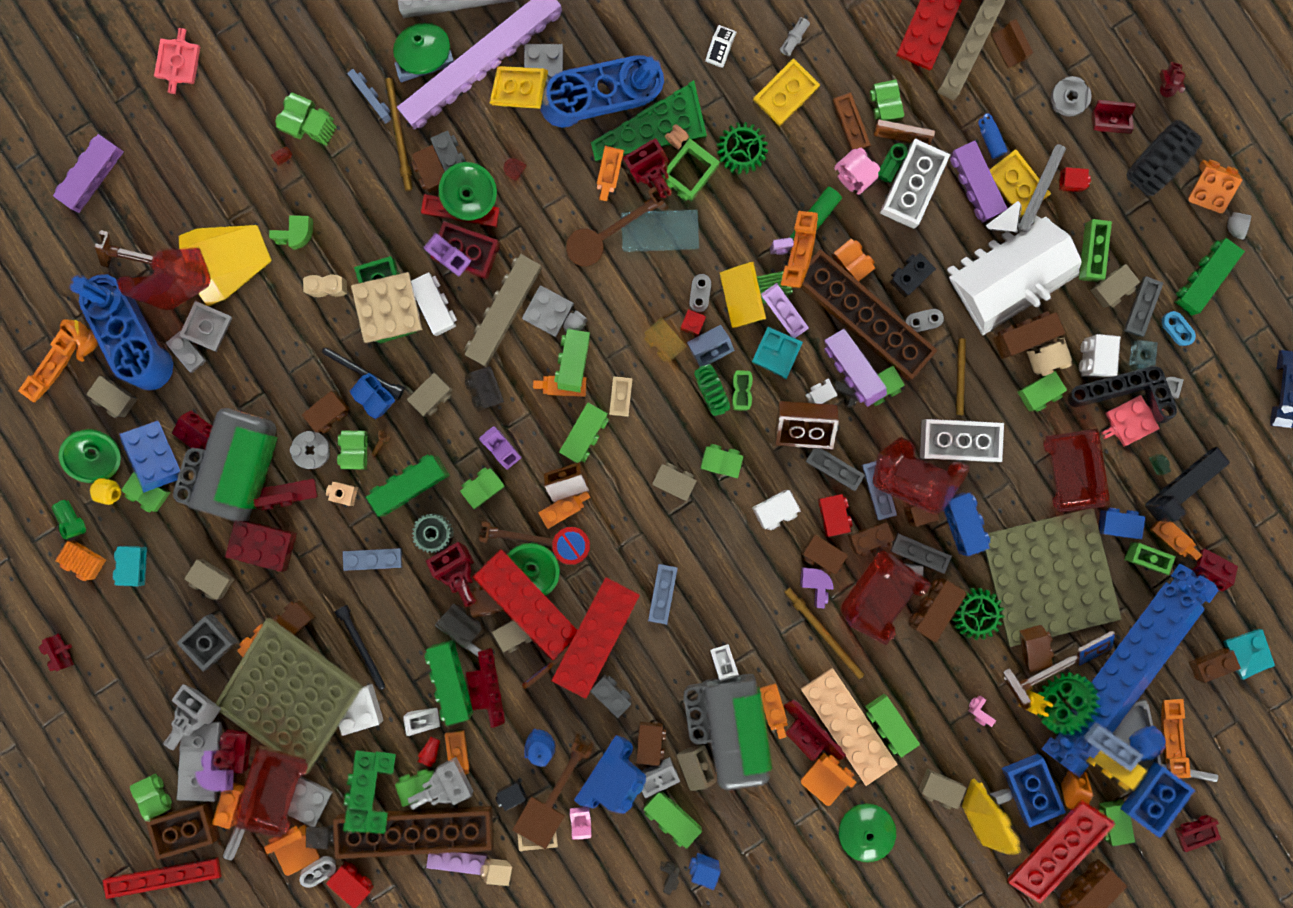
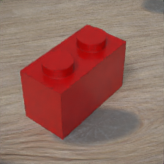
M843 494L818 499L825 535L830 537L851 532L850 527H853L851 517L847 516L846 509L849 508L847 498H843Z
M345 861L328 880L326 885L352 908H357L374 886L369 878L357 872L358 870L353 864H348Z

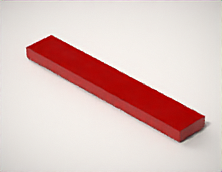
M216 857L109 877L102 881L105 898L110 899L217 879L222 875L219 858Z

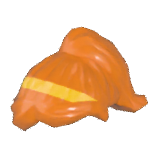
M64 319L61 321L60 329L70 334L72 341L77 342L75 347L77 350L76 358L83 362L84 357L93 352L98 345L92 330L77 320Z

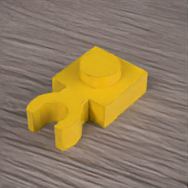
M1031 690L1026 691L1031 700V708L1027 709V711L1048 717L1049 714L1045 713V707H1053V704L1044 700L1045 697Z

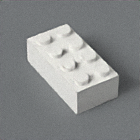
M914 139L880 214L915 229L922 219L950 154Z
M922 420L920 458L1002 462L1004 423Z

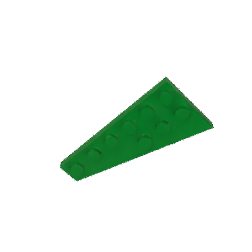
M694 80L682 89L673 92L667 98L640 112L629 121H625L616 129L592 141L591 146L595 163L601 162L604 146L623 149V156L628 155L654 138L657 139L661 147L671 146L666 140L665 135L672 131V127L675 124L681 127L692 141L706 138L707 134Z

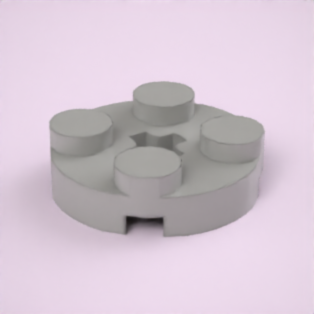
M1072 76L1058 82L1051 93L1054 111L1064 116L1081 114L1091 101V90L1089 87L1087 88L1084 83L1085 81ZM1070 92H1072V95L1076 96V99L1070 101L1067 98V95Z
M306 431L300 433L293 440L290 453L298 466L306 469H316L322 467L328 461L330 444L324 435ZM307 446H309V447L314 446V447H315V448L313 449V451L315 452L313 455L306 453V452H307V449H306Z

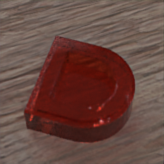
M284 147L270 156L277 166H280L292 157V152L288 147Z
M510 158L504 163L503 169L509 178L517 182L527 166L516 158Z

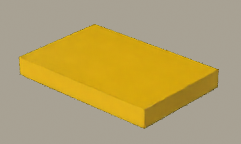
M793 58L753 98V101L780 127L820 87V84Z
M497 66L490 104L493 106L540 109L548 70L543 68Z
M1015 149L989 171L1001 196L1011 207L1017 201L1020 202L1022 205L1021 218L1040 179ZM1047 190L1044 199L1051 195L1049 190Z
M749 262L720 272L732 328L766 319L754 263Z

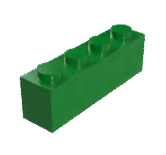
M1227 238L1220 241L1216 240L1211 245V252L1208 256H1204L1198 264L1200 266L1198 270L1190 274L1187 279L1189 281L1187 285L1180 288L1176 294L1178 297L1174 303L1191 315L1199 314L1245 252Z

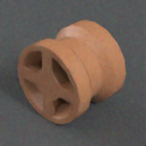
M675 124L672 127V131L665 135V138L672 146L680 149L681 143L686 141L689 136L681 127Z

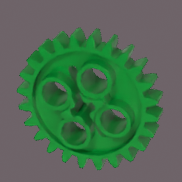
M1069 672L1068 676L1061 673V678L1055 675L1053 682L1048 679L1049 686L1042 685L1045 691L1038 692V694L1045 697L1044 700L1052 704L1056 700L1057 702L1053 707H1045V713L1049 714L1048 717L1038 714V717L1042 719L1041 722L1051 731L1053 730L1057 734L1061 732L1063 735H1066L1067 732L1074 735L1075 729L1082 732L1081 726L1088 728L1086 722H1094L1091 716L1098 715L1094 708H1100V705L1096 703L1100 698L1095 695L1098 691L1094 688V684L1086 677H1082L1078 673L1073 675L1071 672ZM1059 691L1062 694V696L1067 699V702L1076 710V712L1078 713L1077 716H1075L1074 712L1068 708V705L1064 702V700L1060 698V696L1058 695Z

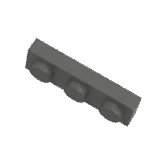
M1147 276L1143 277L1123 331L1144 337L1163 282Z
M813 448L805 461L853 491H856L865 474L822 448Z
M900 534L896 535L890 550L895 554L945 574L952 557Z

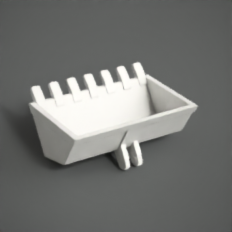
M1036 215L1033 225H1031L1027 232L1019 228V234L1015 236L1005 232L1002 234V238L1006 242L1001 245L992 240L988 243L992 249L990 252L986 253L982 249L975 251V255L979 259L974 262L968 257L962 259L961 263L965 266L963 269L958 270L954 266L947 269L951 275L949 277L950 281L982 336L1031 305L1039 306L1040 299H1050L1051 292L1079 275L1082 261L1071 236L1052 223L1047 217L1041 219Z

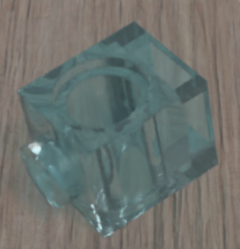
M1142 340L1132 342L1129 365H1135L1136 369L1155 366L1158 342ZM1141 351L1145 352L1146 354L1145 360H1143L1140 356Z

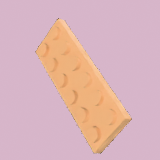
M833 668L801 688L866 786L898 765Z

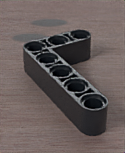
M1157 366L1076 386L1067 397L1069 405L1072 407H1082L1144 390L1157 422L1167 423L1177 414V407L1164 372ZM1149 374L1154 375L1156 380L1150 379ZM1130 379H1134L1137 385H1133ZM1112 384H1116L1119 390H1115ZM1093 389H1098L1101 395L1095 394ZM1155 392L1161 393L1162 398L1157 397ZM1074 393L1080 394L1082 400L1075 398ZM1162 409L1166 410L1169 416H1165L1162 413Z
M1217 446L1210 449L1145 504V507L1157 521L1175 522L1187 512L1181 504L1230 463L1229 459Z

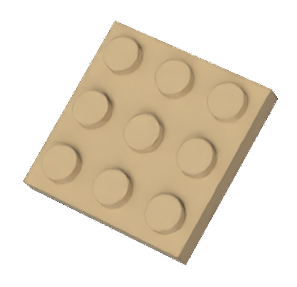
M408 272L351 285L365 343L422 330L411 278Z

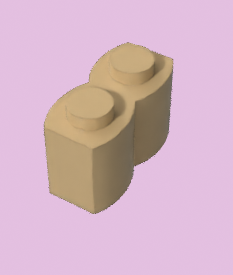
M317 275L306 276L303 278V292L313 297H324L328 294L334 297L344 296L347 294V280L338 275H327L323 278Z

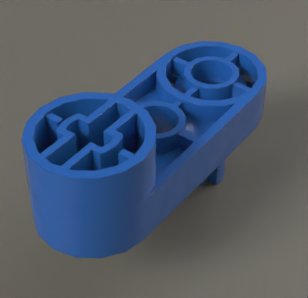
M638 55L562 71L555 74L546 85L540 110L550 124L557 127H570L579 120L647 105L661 92L664 84L659 61H654L653 57ZM597 84H606L610 89V94L601 93ZM575 108H580V111L575 112Z
M107 274L97 275L89 280L85 277L75 276L72 279L74 283L70 285V288L79 294L81 310L114 374L118 378L143 390H156L166 384L173 372L172 357L165 349L159 347L129 288L121 281ZM124 325L123 331L118 334L120 328Z

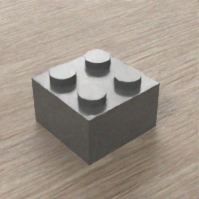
M213 614L204 616L177 642L202 671L211 668L238 643L235 637Z

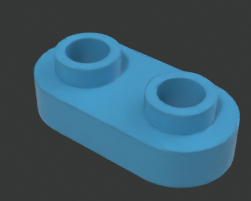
M1173 311L1163 316V328L1178 345L1187 346L1195 341V331L1180 313ZM1169 319L1173 320V325L1169 324ZM1182 333L1185 335V340L1181 338Z

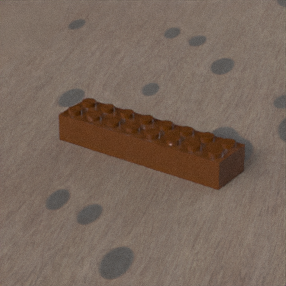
M820 249L810 260L805 279L800 288L886 363L894 366L902 377L907 381L912 380L938 350L823 250Z
M492 806L386 811L387 820L384 834L343 831L345 814H338L333 819L335 859L491 851L494 845Z

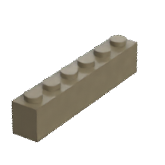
M982 0L937 93L953 101L959 95L1005 0Z
M520 254L519 258L515 257L513 260L510 274L504 276L501 282L503 284L501 290L495 292L491 308L487 307L483 314L485 319L474 330L473 334H475V337L472 341L469 340L464 348V351H466L465 356L485 367L490 363L542 269L540 264Z

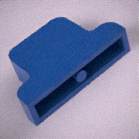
M616 735L574 799L577 804L583 807L595 808L601 803L609 811L621 814L631 809L636 796L644 788L646 776L629 761L633 751V745L630 741Z

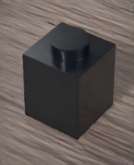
M518 779L498 789L497 796L495 797L499 807L503 806L506 811L526 801L527 794Z

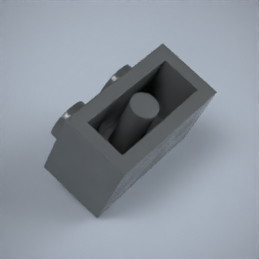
M445 131L430 138L444 171L457 163L466 162L463 153H458L456 146H459L454 135L451 136L448 131Z
M603 674L592 686L590 692L618 718L631 705V696L624 689L621 691L616 686L618 683L611 676L607 677Z

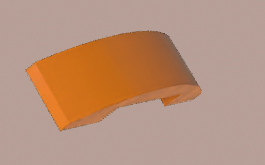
M798 211L794 227L796 233L788 266L784 268L781 281L783 286L800 288L805 279L815 242L817 213Z
M60 329L51 342L52 348L32 376H28L18 390L32 402H36L55 382L75 350L77 342L72 341V336L63 329Z
M1163 700L1161 727L1162 734L1166 739L1164 755L1167 769L1178 778H1191L1189 758L1186 757L1182 720L1185 719L1184 700Z

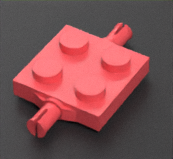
M178 28L177 39H160L154 76L169 81L167 92L170 94H176L177 83L194 84L200 46L185 41L187 30L183 28Z
M1142 395L1105 413L1110 421L1111 428L1101 432V435L1109 432V434L1103 436L1106 439L1115 434L1120 439L1123 447L1160 428L1154 419L1151 408L1145 403Z

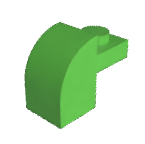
M289 215V231L270 230L269 238L280 245H286L288 242V246L292 249L302 248L312 237L313 219L309 216Z

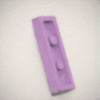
M777 283L761 294L791 337L796 338L809 329Z
M475 852L428 854L426 868L480 875V869L484 865L485 858L487 859V854Z

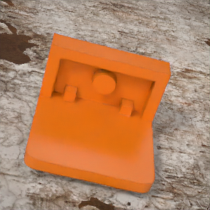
M1202 160L1199 165L1202 173L1192 189L1188 200L1204 208L1223 213L1243 179L1239 175L1238 170L1228 166L1224 168L1214 160H1209V162Z
M823 753L802 777L801 784L825 805L830 806L847 785L852 788L856 781L853 778L854 773L847 767L844 769L838 765L840 762L833 755L828 756Z
M305 824L298 828L294 826L288 829L286 834L282 836L279 834L273 836L264 847L267 854L274 851L286 876L304 869L320 859V854Z

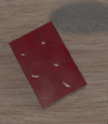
M443 221L439 236L471 260L463 272L488 280L500 247L499 241ZM431 255L433 261L440 263Z
M234 521L225 557L280 572L287 571L297 533L252 521Z

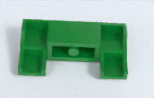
M355 751L352 773L348 774L346 783L349 786V793H345L343 805H346L343 831L385 833L387 813L372 811L377 773L392 775L396 754Z

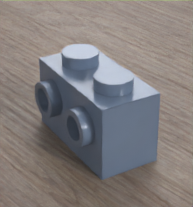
M721 325L687 342L699 367L706 366L735 351L729 336Z

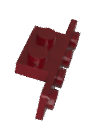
M314 479L263 488L260 498L254 499V506L256 509L270 510L275 505L286 507L291 506L292 502L317 498L316 482Z
M492 648L478 651L481 670L466 672L472 710L488 709L490 726L494 728L505 723V715Z
M793 699L783 705L795 719L785 733L811 761L815 760L823 749L829 756L833 755L838 761L846 757L842 748L829 737L825 730L820 728L812 716L805 712L799 702Z

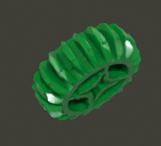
M738 122L736 123V129L730 125L729 131L724 129V136H719L718 140L722 143H717V148L721 149L717 151V155L722 156L719 159L720 163L726 161L724 168L731 166V173L734 172L735 168L738 169L737 173L739 175L742 169H744L745 174L749 173V168L755 172L756 166L761 167V161L766 160V156L763 154H767L768 149L763 147H766L768 142L762 141L765 139V134L759 136L760 128L756 131L753 130L754 124L747 128V122H744L743 127H740ZM740 135L749 136L751 139L744 140ZM733 138L735 147L728 153L727 143ZM740 145L741 147H746L745 152L742 149L739 150ZM754 145H757L758 153L755 158L751 159L749 150ZM741 157L744 162H738L733 158Z
M708 364L695 370V379L710 412L714 416L724 414L730 409V404L714 368Z
M971 588L970 594L967 592L954 613L957 616L952 617V621H959L954 625L955 628H961L959 632L961 634L966 633L967 638H971L973 635L974 640H978L979 635L983 640L986 639V634L992 637V630L995 632L999 631L996 625H1003L999 621V618H1004V615L999 614V612L1004 610V607H998L1001 604V600H995L996 595H990L989 590L983 592L982 588H978L976 592L975 589ZM976 599L972 608L965 609L969 602ZM983 599L989 603L992 612L985 611L984 604L982 603ZM978 611H980L981 613L986 615H978L976 617L975 615L970 613H977ZM964 616L971 617L973 629L966 624ZM986 619H990L989 623L985 627L980 629V627L983 624V621Z

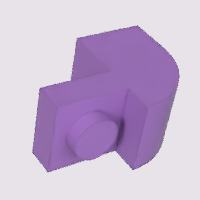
M436 233L423 248L458 276L461 275L471 262L470 259Z
M494 426L479 438L506 470L522 458L506 437Z
M801 567L800 586L802 588H815L814 606L816 608H824L825 604H828V592H825V590L833 589L831 578L824 571L817 568Z
M204 751V755L201 758L203 771H195L198 783L209 791L233 790V770L218 771V767L213 764V761L216 760L213 758L217 751Z

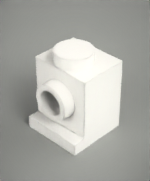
M829 379L823 381V386L819 383L810 388L812 392L805 395L808 403L822 404L837 396Z

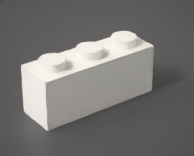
M426 273L412 280L414 296L433 335L438 336L456 327L455 321H457L453 310L449 311L446 306L449 302L445 294H441L438 289L441 285L437 277H432L430 273Z

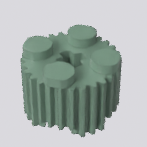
M440 514L422 516V518L418 519L419 521L415 522V528L412 529L414 531L412 533L414 535L412 537L414 539L413 543H416L415 546H419L418 549H423V551L439 552L447 548L449 542L452 541L451 539L454 534L453 528L450 527L452 524H449V520L446 521L447 518H443V515ZM430 529L436 530V537L429 536V533H431Z

